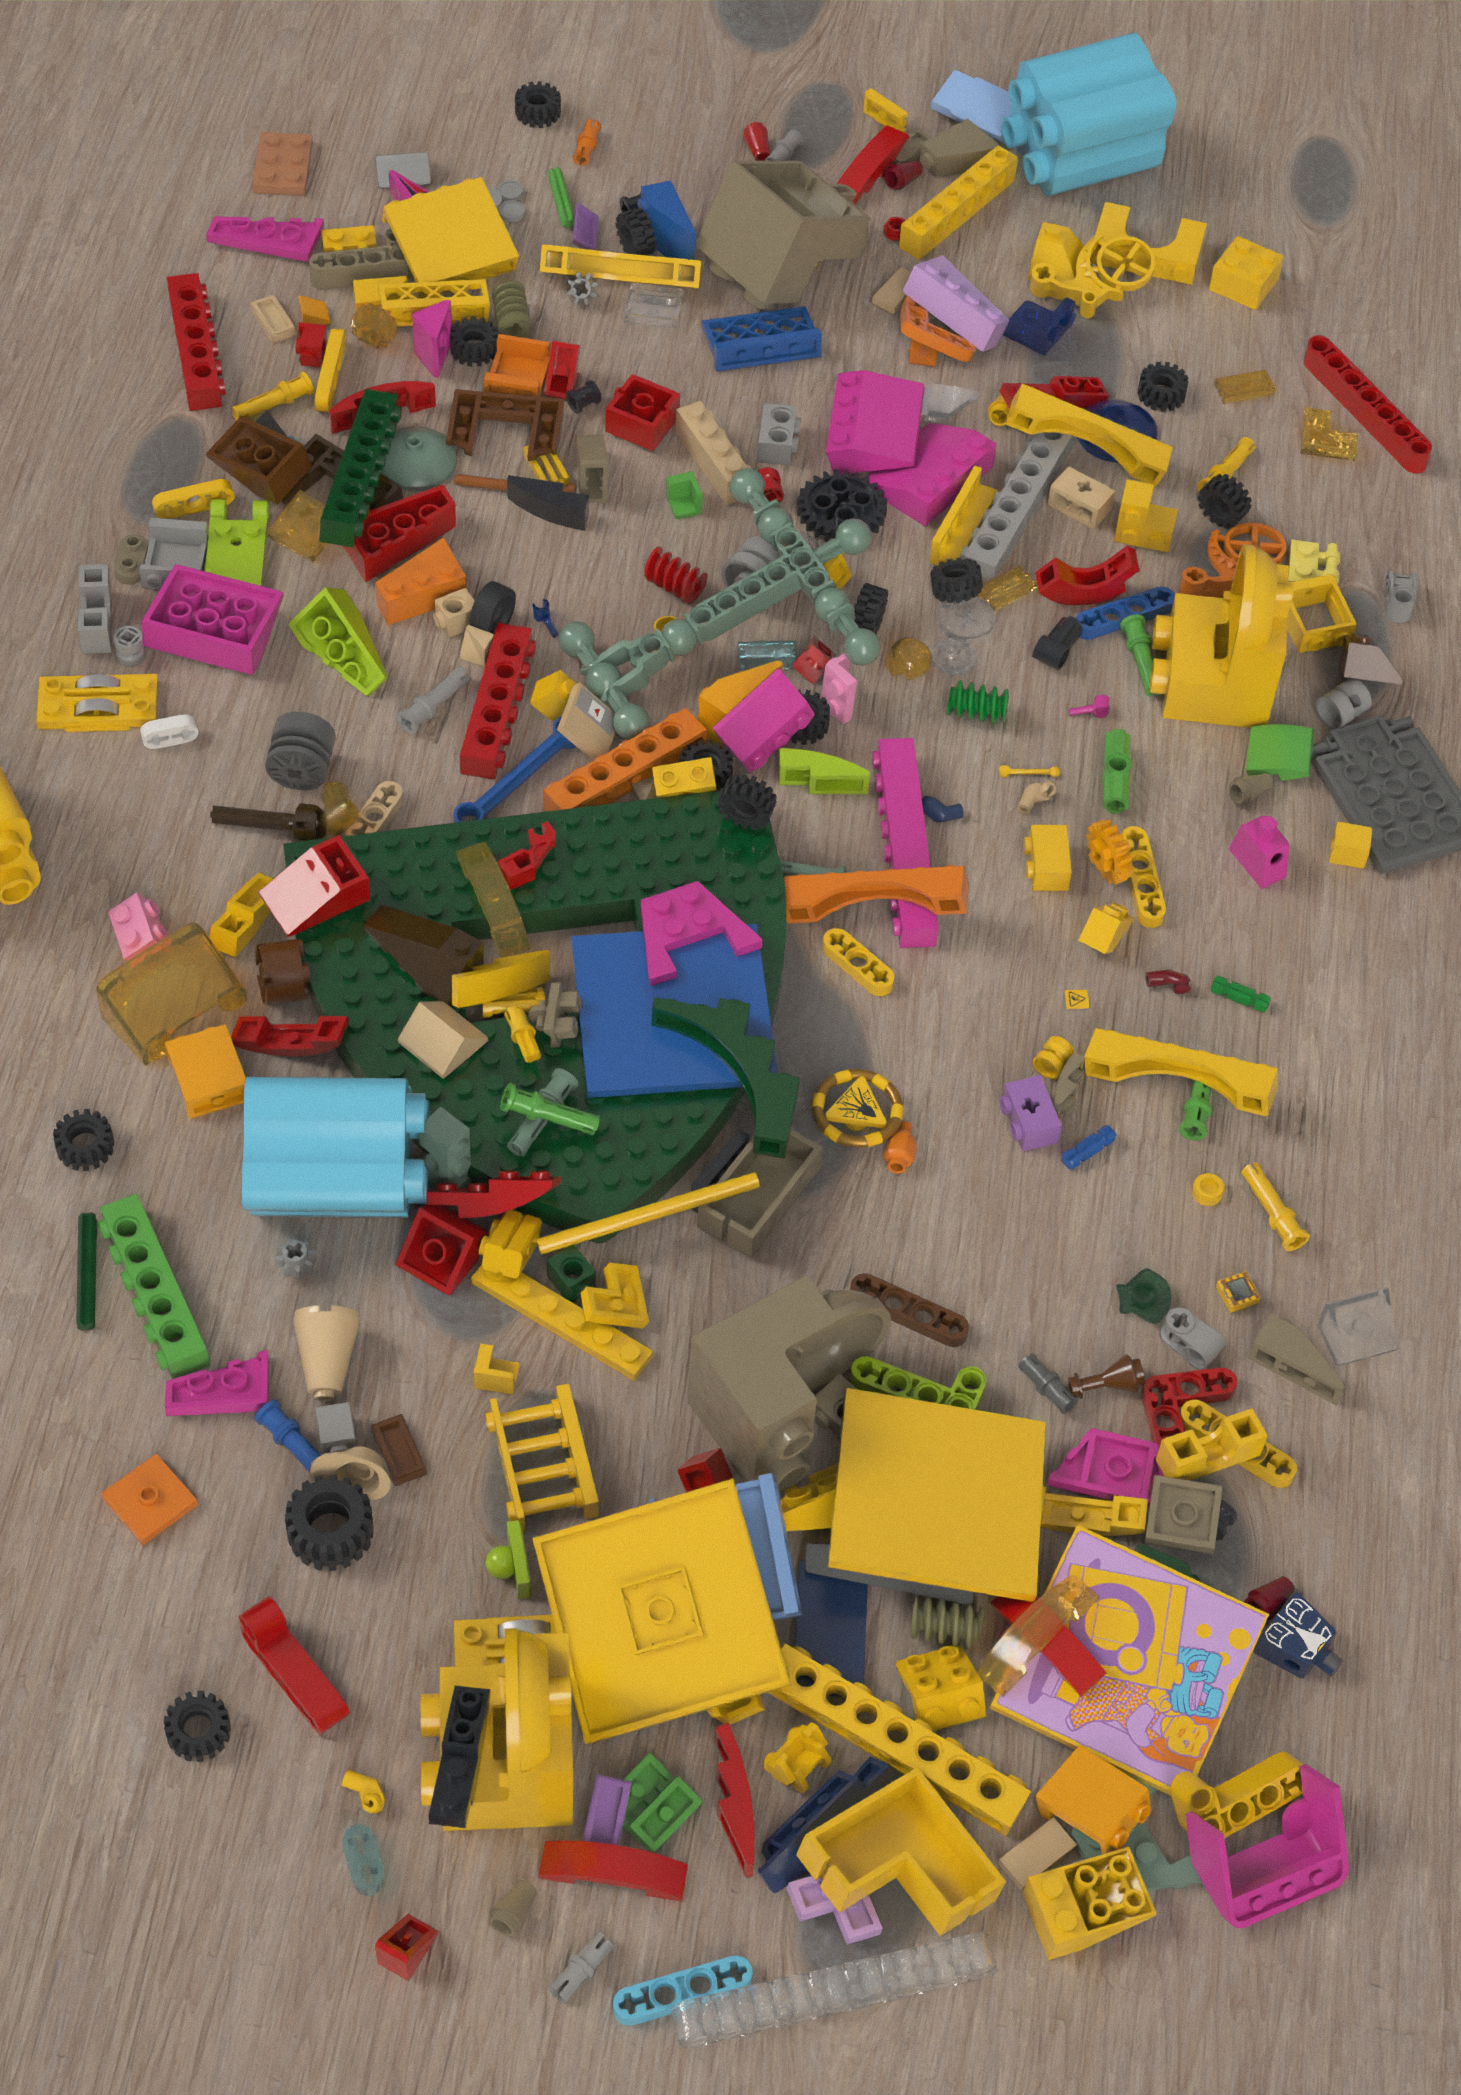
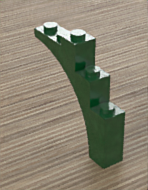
M654 997L651 1026L674 1031L700 1043L718 1056L732 1070L741 1083L748 1097L755 1124L753 1153L785 1159L798 1098L800 1077L783 1072H771L775 1040L767 1039L763 1036L746 1035L751 1004L736 999L727 1000L719 998L717 1008H712L704 1004L695 1005L678 1002L671 998L661 999Z

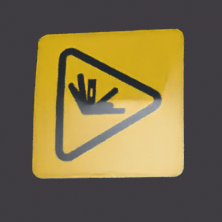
M1065 990L1067 1009L1090 1008L1087 990Z

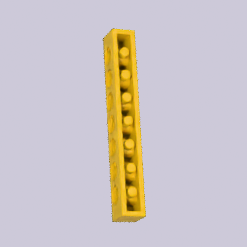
M786 1643L783 1645L781 1650L791 1685L769 1691V1694L876 1759L890 1764L893 1769L903 1775L918 1767L942 1799L1005 1837L1008 1836L1031 1794V1791L1026 1788L1025 1782L1014 1775L1005 1776L995 1770V1765L982 1756L975 1758L965 1752L964 1746L958 1741L949 1737L944 1739L933 1732L934 1729L925 1721L915 1719L914 1721L902 1714L903 1710L895 1703L888 1700L882 1702L872 1696V1691L859 1682L852 1684L842 1678L841 1672L829 1664L822 1666L812 1660V1656L805 1649L799 1646L792 1648ZM806 1675L813 1679L814 1684L810 1687H802L796 1682V1679L799 1676ZM830 1694H839L845 1702L835 1706L830 1704L826 1697ZM861 1712H868L874 1716L875 1721L871 1724H864L858 1720L857 1715ZM897 1730L905 1735L906 1740L896 1743L891 1741L887 1734L890 1731ZM922 1749H930L936 1754L937 1758L933 1761H925L919 1756L918 1752ZM955 1767L962 1768L968 1777L964 1780H956L950 1775L949 1770ZM984 1786H991L997 1790L999 1796L995 1799H988L982 1795L980 1789Z

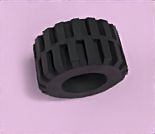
M321 1475L315 1477L314 1483H310L308 1480L302 1483V1491L295 1489L291 1494L292 1501H288L286 1505L285 1524L292 1552L296 1557L301 1556L302 1563L308 1566L313 1562L314 1569L322 1571L323 1566H329V1571H336L337 1565L342 1564L344 1568L351 1566V1559L354 1558L356 1561H359L363 1557L362 1550L368 1551L371 1545L370 1538H373L374 1534L372 1508L367 1493L363 1494V1489L358 1483L352 1486L351 1479L344 1477L340 1481L337 1475H330L329 1479L323 1480ZM328 1513L340 1514L348 1519V1522L342 1528L334 1532H320L311 1527L315 1519Z

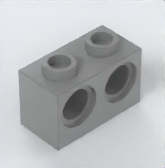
M764 403L758 446V462L791 464L792 454H797L799 438L794 437V434H800L801 418H796L797 406Z

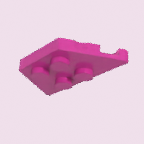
M1091 1428L1081 1439V1443L1068 1453L1065 1461L1059 1468L1049 1475L1047 1486L1112 1501L1114 1495L1148 1499L1147 1509H1150L1154 1475L1164 1476L1156 1461L1159 1451L1158 1444Z

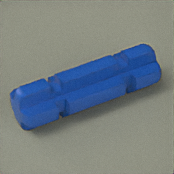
M1104 1125L1097 1130L1098 1134L1092 1133L1074 1145L1075 1149L1070 1148L1064 1152L1061 1158L1062 1163L1069 1170L1076 1168L1081 1164L1080 1161L1085 1162L1103 1149L1102 1146L1106 1147L1113 1143L1116 1132L1109 1125Z

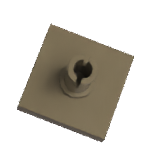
M1154 1475L1145 1543L1214 1554L1223 1486Z

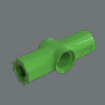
M1113 729L1105 733L1103 808L1108 810L1109 813L1120 814L1129 808L1130 769L1132 765L1130 758L1131 735L1127 734L1124 729Z

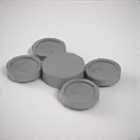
M506 180L498 185L497 190L487 187L503 220L516 222L524 217L525 207L521 202L517 201L523 196V186L521 183L515 180Z

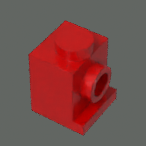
M299 322V337L296 339L295 349L296 354H300L299 361L301 366L322 368L328 343L326 325Z

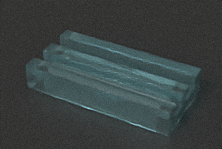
M796 641L738 642L740 670H749L777 660L783 663V669H794L793 663L797 659Z

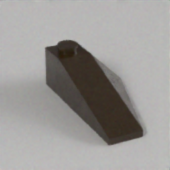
M381 905L363 925L364 930L383 951L389 953L398 962L399 968L413 978L416 986L422 993L437 1001H443L448 1006L452 1003V975L473 971L474 966L484 965L483 942L458 928Z

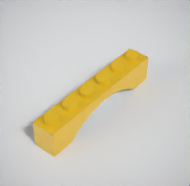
M542 244L540 272L576 276L577 272H581L583 277H586L588 273H592L593 278L694 289H700L703 262L698 260L624 254Z
M1025 384L1020 386L1012 399L1005 423L1030 435L1057 432L1085 439L1099 446L1115 458L1132 478L1145 483L1155 484L1154 487H1157L1166 474L1173 449L1172 446Z
M1095 1028L1084 1056L1086 1076L1113 1082L1146 1074L1183 1076L1202 1082L1215 1089L1227 1098L1237 1110L1267 1117L1278 1090V1068L1270 1067L1267 1064L1243 1061L1235 1057L1211 1054L1204 1050L1184 1048L1173 1043L1166 1044L1149 1040L1145 1037L1121 1034L1114 1030Z

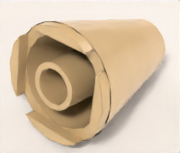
M320 1305L300 1308L295 1311L293 1322L307 1392L310 1395H314V1399L317 1401H332L334 1396L340 1395L342 1392L360 1326L359 1313L351 1308L331 1305V1311H320Z

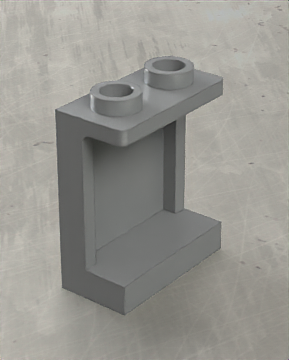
M150 518V542L145 563L141 564L139 568L142 588L161 589L175 564L201 571L204 570L209 535L207 522Z

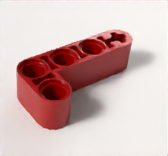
M267 1596L239 1615L238 1618L244 1640L319 1735H322L350 1715L349 1708L341 1695L287 1629L285 1616L273 1598Z

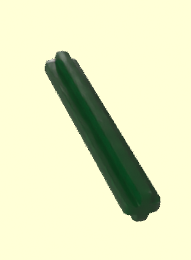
M92 1212L81 1213L78 1216L77 1328L81 1331L93 1330L95 1327L96 1215Z

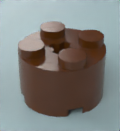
M302 939L267 942L256 945L255 960L256 965H259L257 979L263 1004L275 1005L308 1000L306 982L310 981L308 964H302L301 957H304Z

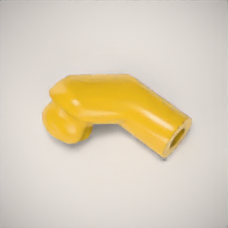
M348 1769L344 1775L342 1786L359 1792L364 1811L371 1814L379 1813L385 1805V1797L380 1782L377 1779Z

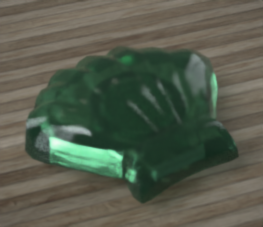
M1149 1268L1141 1270L1126 1285H1116L1121 1314L1132 1313L1149 1324H1157L1170 1310L1172 1299L1170 1287L1166 1279Z

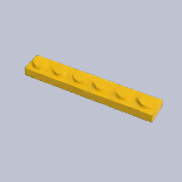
M481 1265L471 1277L473 1285L633 1381L637 1379L653 1358V1350L611 1325L586 1322L584 1309L524 1273H521L517 1279L502 1275L500 1271L497 1274L483 1270Z

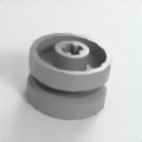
M750 537L722 566L721 576L726 588L778 559V551L773 549L772 543H768L762 537Z

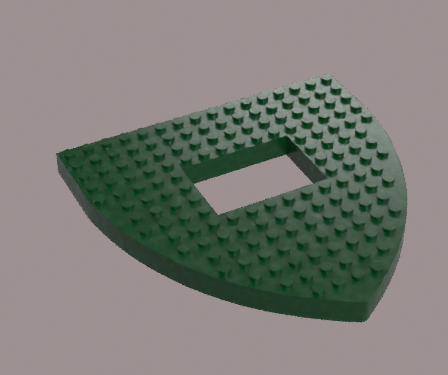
M722 790L341 836L369 877L371 900L295 934L296 939H302L304 957H301L302 964L307 963L309 967L310 981L306 982L318 1017L347 1016L349 1019L341 1043L335 1049L354 1078H407L408 1086H411L412 1093H426V1100H429V1116L439 1107H442L467 1126L470 1131L471 1165L468 1169V1176L472 1179L471 1183H488L489 1188V1180L499 1176V1171L505 1170L519 1171V1176H531L532 1171H550V1176L561 1177V1183L551 1191L525 1205L515 1208V1210L525 1215L540 1218L541 1222L564 1231L657 1202L691 1169L720 1134L745 1094L743 1087L587 1098L579 1012L566 1013V1017L576 1018L578 1032L575 1038L562 1039L561 1047L551 1048V1037L545 1034L544 1031L536 1030L534 1039L541 1057L532 1063L525 1061L519 1045L512 1041L511 1028L506 1018L470 1022L488 1037V1041L443 1079L398 1043V1038L418 1003L437 1000L421 992L413 978L399 968L398 962L389 953L383 951L364 930L363 925L381 905L458 928L478 940L633 921L635 931L640 932L643 931L641 916L642 899L698 881L745 924H757L758 935L763 941L760 950L772 1028L782 983L786 942V890L770 820L763 828L758 826L756 830H752L751 826H748V829H743L740 823H738V826L733 825L734 820L727 821L724 818L726 814L719 812L720 807H718L717 803ZM548 821L556 833L555 848L550 849L535 873V880L509 890L498 875L497 861L520 849L530 850L528 830L533 828L536 834L543 835L542 824ZM331 838L283 843L286 868L311 847ZM451 1003L450 1007L468 1021L466 1007L457 1008ZM526 1015L530 1025H532L535 1028L536 1024L531 1022L528 1018V1015ZM560 1068L568 1071L577 1079L578 1087L575 1091H570L563 1101L564 1105L599 1115V1125L595 1134L589 1135L580 1130L547 1121L523 1157L515 1155L508 1149L507 1143L515 1135L525 1120L526 1115L511 1110L507 1112L500 1110L501 1099L506 1086L512 1083L516 1085L517 1089L530 1093L539 1092L541 1089L546 1088L552 1080V1073L555 1069ZM412 1139L414 1144L427 1155L429 1154L426 1149L419 1145V1139ZM622 1230L589 1241L605 1243Z

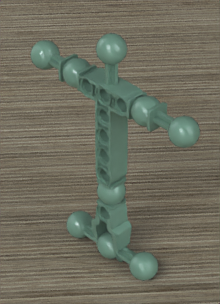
M741 469L732 476L730 482L731 495L739 503L752 506L758 532L765 541L772 543L775 551H778V559L699 603L691 609L689 614L687 612L683 614L685 620L675 619L669 621L663 627L662 632L657 629L655 633H648L631 642L620 640L598 657L593 649L595 643L593 630L584 622L574 621L561 629L559 634L560 648L569 657L580 659L584 665L581 674L586 676L587 689L597 698H601L600 701L604 704L609 703L615 713L613 718L614 730L625 740H630L641 734L643 730L649 727L650 721L646 710L638 704L629 703L625 696L646 687L649 684V677L663 669L670 660L671 662L675 660L673 655L681 656L689 653L695 648L696 642L702 645L703 641L715 639L800 589L814 604L816 615L824 623L828 624L829 630L835 632L839 629L845 637L843 651L847 659L855 665L864 666L870 664L878 657L880 641L871 630L857 626L854 622L856 616L849 596L840 588H836L835 582L830 580L828 571L823 566L824 563L843 552L849 555H857L868 549L872 537L869 526L861 519L852 518L845 520L838 526L834 539L812 550L800 532L794 528L791 515L783 508H780V504L776 499L769 502L764 496L765 480L763 476L755 469ZM630 661L634 669L622 677L616 667Z

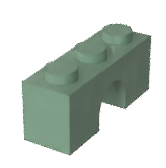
M439 1107L426 1119L425 1133H418L419 1145L429 1152L424 1158L425 1165H428V1184L433 1188H437V1183L454 1182L457 1183V1188H468V1184L472 1181L468 1176V1169L471 1165L469 1128L445 1109Z

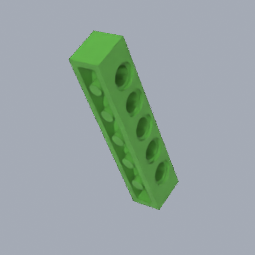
M137 1193L101 1206L102 1220L97 1221L104 1240L110 1238L113 1246L109 1247V1251L114 1264H121L124 1272L120 1273L126 1291L133 1290L136 1298L132 1299L138 1318L144 1316L147 1324L143 1325L149 1343L156 1342L159 1351L155 1352L161 1370L168 1369L171 1378L175 1379L209 1367L210 1362L207 1348ZM130 1233L133 1234L132 1236H129V1237H123V1236L126 1235V1234H130ZM145 1259L143 1262L135 1263L136 1260ZM150 1285H157L155 1288L146 1289ZM162 1311L169 1312L165 1315H157L159 1312ZM175 1337L181 1338L176 1342L169 1341L170 1339Z

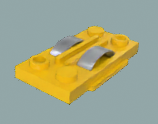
M97 674L40 676L37 727L38 729H64L66 732L127 731L131 727H142L149 721L157 720L158 675Z
M552 1615L454 1620L455 1667L505 1663L504 1629L517 1628L531 1634L557 1633Z

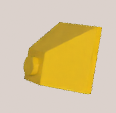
M1043 222L1036 241L1027 280H1031L1032 269L1039 263L1050 264L1055 269V274L1067 280H1073L1076 277L1077 259L1084 245L1069 227Z

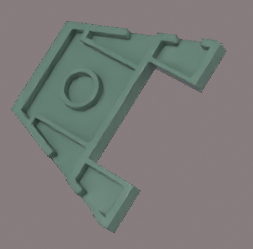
M1133 1778L1134 1780L1138 1781L1139 1783H1141L1149 1789V1795L1158 1791L1157 1789ZM1144 1822L1137 1824L1130 1832L1128 1841L1123 1848L1130 1847L1148 1893H1152L1153 1890L1173 1888L1175 1890L1187 1888L1188 1885L1203 1883L1193 1867L1191 1854L1173 1864H1169ZM1076 1828L1071 1832L1070 1837L1077 1844L1076 1849L1083 1860L1102 1855L1098 1842Z

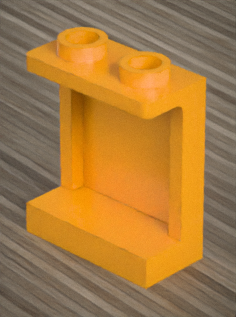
M226 1024L208 1027L203 1031L187 1036H178L173 1040L165 1042L169 1063L172 1064L189 1119L244 1103L246 1077Z
M1080 1745L1035 1795L1040 1816L1048 1821L1058 1816L1098 1842L1102 1854L1122 1849L1128 1841L1130 1832L1137 1824L1145 1822L1151 1812L1149 1789Z

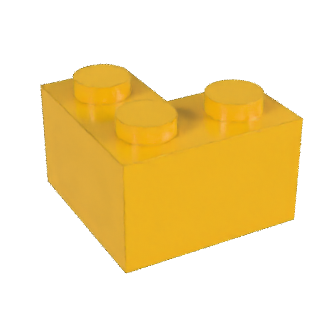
M1127 479L1114 542L1169 553L1178 509L1151 504L1155 484Z

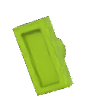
M519 1520L507 1522L509 1546L499 1545L492 1548L485 1558V1566L488 1573L496 1579L505 1580L514 1575L518 1599L530 1598V1595H532L531 1578L521 1522Z

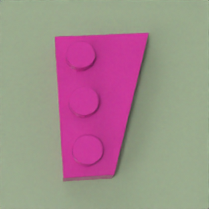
M268 1350L256 1353V1358L240 1362L239 1359L227 1362V1367L210 1372L204 1369L166 1381V1416L258 1412L268 1402Z

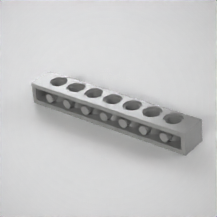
M1047 432L1037 433L1034 437L1030 436L1024 449L1025 453L1018 455L1013 473L1009 472L1007 474L1003 490L997 491L992 509L985 511L982 526L975 528L970 546H965L960 556L962 560L968 558L970 561L974 560L980 565L983 583L993 586L1076 443V436Z

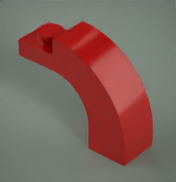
M1127 545L1105 562L1088 568L1073 567L1055 557L1037 570L1035 576L1039 594L1045 598L1070 606L1092 605L1110 600L1125 592L1124 582L1138 573L1140 568L1136 550Z

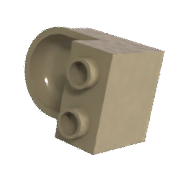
M732 161L696 240V247L711 259L709 268L713 273L727 280H736L745 288L743 297L748 303L760 309L770 310L775 303H798L818 262L861 257L868 246V224L871 218L853 203L856 196L854 189L844 184H828L802 161Z
M806 1275L692 1336L688 1403L722 1449L743 1482L758 1480L759 1475L772 1473L777 1479L779 1491L794 1486L807 1475L810 1470L808 1463L810 1460L811 1444L814 1438L813 1428L817 1398L814 1394L821 1391L839 1373L843 1377L849 1374L852 1364L856 1359L864 1356L869 1357L875 1351L890 1328L891 1314L881 1301L863 1292L854 1290H838L833 1292L830 1289L820 1293Z

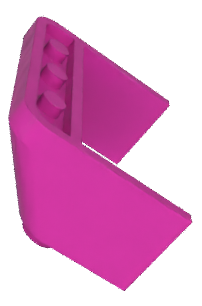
M1307 1764L1300 1766L1304 1798L1291 1803L1284 1811L1282 1816L1283 1833L1228 1857L1224 1834L1194 1812L1186 1813L1193 1867L1223 1919L1235 1928H1245L1342 1885L1348 1876L1349 1861L1340 1786Z

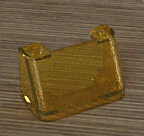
M195 922L183 926L111 971L99 981L96 987L102 1019L145 1066L154 1060L163 1058L167 1054L165 1042L170 1041V1034L218 1004L222 1011H235L248 1001L247 992L207 933Z

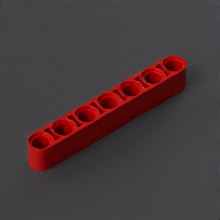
M1322 335L1312 336L1307 344L1303 360L1304 366L1405 470L1413 474L1424 472L1432 451L1431 442L1330 339Z

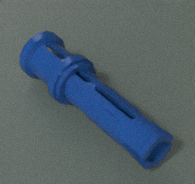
M277 1399L271 1400L262 1406L255 1415L254 1420L258 1425H264L271 1432L273 1441L280 1446L285 1445L310 1472L312 1462L322 1454L300 1432L298 1421L290 1419L281 1409V1403Z

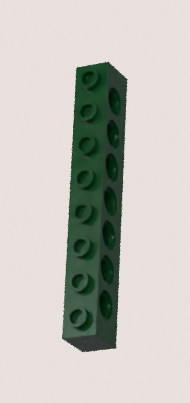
M365 389L320 519L319 542L353 548L356 538L362 537L364 520L367 521L370 504H373L375 487L379 486L381 471L385 467L386 454L389 455L391 438L394 439L397 423L400 422L402 406H397L398 394Z

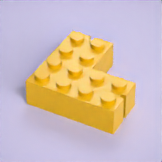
M918 1767L807 1833L796 1854L815 1881L819 1878L823 1879L820 1888L839 1913L896 1878L940 1936L964 1922L968 1915L971 1917L995 1902L1006 1883L1003 1876Z

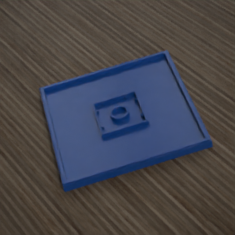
M746 924L758 934L757 924ZM643 931L571 936L576 991H579L582 998L579 1022L587 1098L742 1087L732 1070L712 1051L682 1034L651 1026L652 1005L654 997L661 999L671 998L678 1002L695 1005L704 1004L712 1008H717L719 998L740 1000L741 1002L751 1004L746 1035L763 1036L773 1040L760 949L736 957L724 933L711 936L668 951L667 953L677 970V978L650 986ZM774 1049L771 1072L778 1073Z

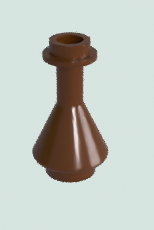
M1125 1354L1103 1373L1085 1378H1079L1078 1374L1074 1373V1377L1068 1378V1383L1073 1396H1079L1080 1399H1083V1391L1101 1387L1137 1393L1138 1386L1145 1384V1376L1140 1359L1132 1360L1128 1354Z

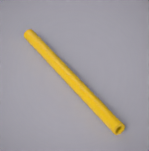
M756 1172L541 1237L536 1239L542 1255L760 1188Z

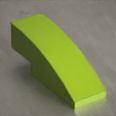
M791 748L779 749V785H808L809 794H868L870 771L839 757L816 751Z

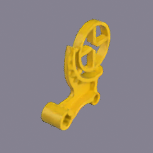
M1099 233L1091 238L1080 251L1076 264V277L1073 280H1067L1055 274V269L1050 264L1039 263L1033 267L1031 272L1030 291L1039 298L1050 296L1055 299H1063L1075 303L1080 307L1079 313L1082 317L1091 318L1094 316L1096 308L1107 299L1121 301L1124 297L1122 291H1133L1145 286L1153 276L1155 256L1149 245L1138 238L1120 236L1106 242L1103 240L1104 235ZM1100 245L1101 249L1097 256L1096 266L1091 267L1090 257L1095 248ZM1120 245L1133 246L1126 258V262L1129 263L1128 269L1143 278L1133 282L1118 281L1125 272V264H1122L1123 257L1112 252L1110 249ZM1139 250L1148 257L1150 270L1132 262ZM1102 257L1120 265L1112 278L1102 267ZM1094 273H1098L1101 280Z

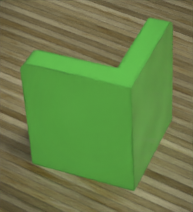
M693 471L666 477V498L675 519L701 515L703 494Z

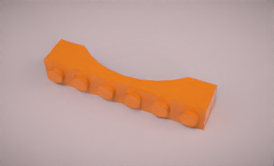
M948 865L931 868L917 867L914 869H886L881 871L860 870L848 873L829 872L815 875L798 874L796 876H784L786 920L788 924L818 922L828 914L844 906L873 899H898L912 902L930 910L936 915L967 913L969 881L964 866Z

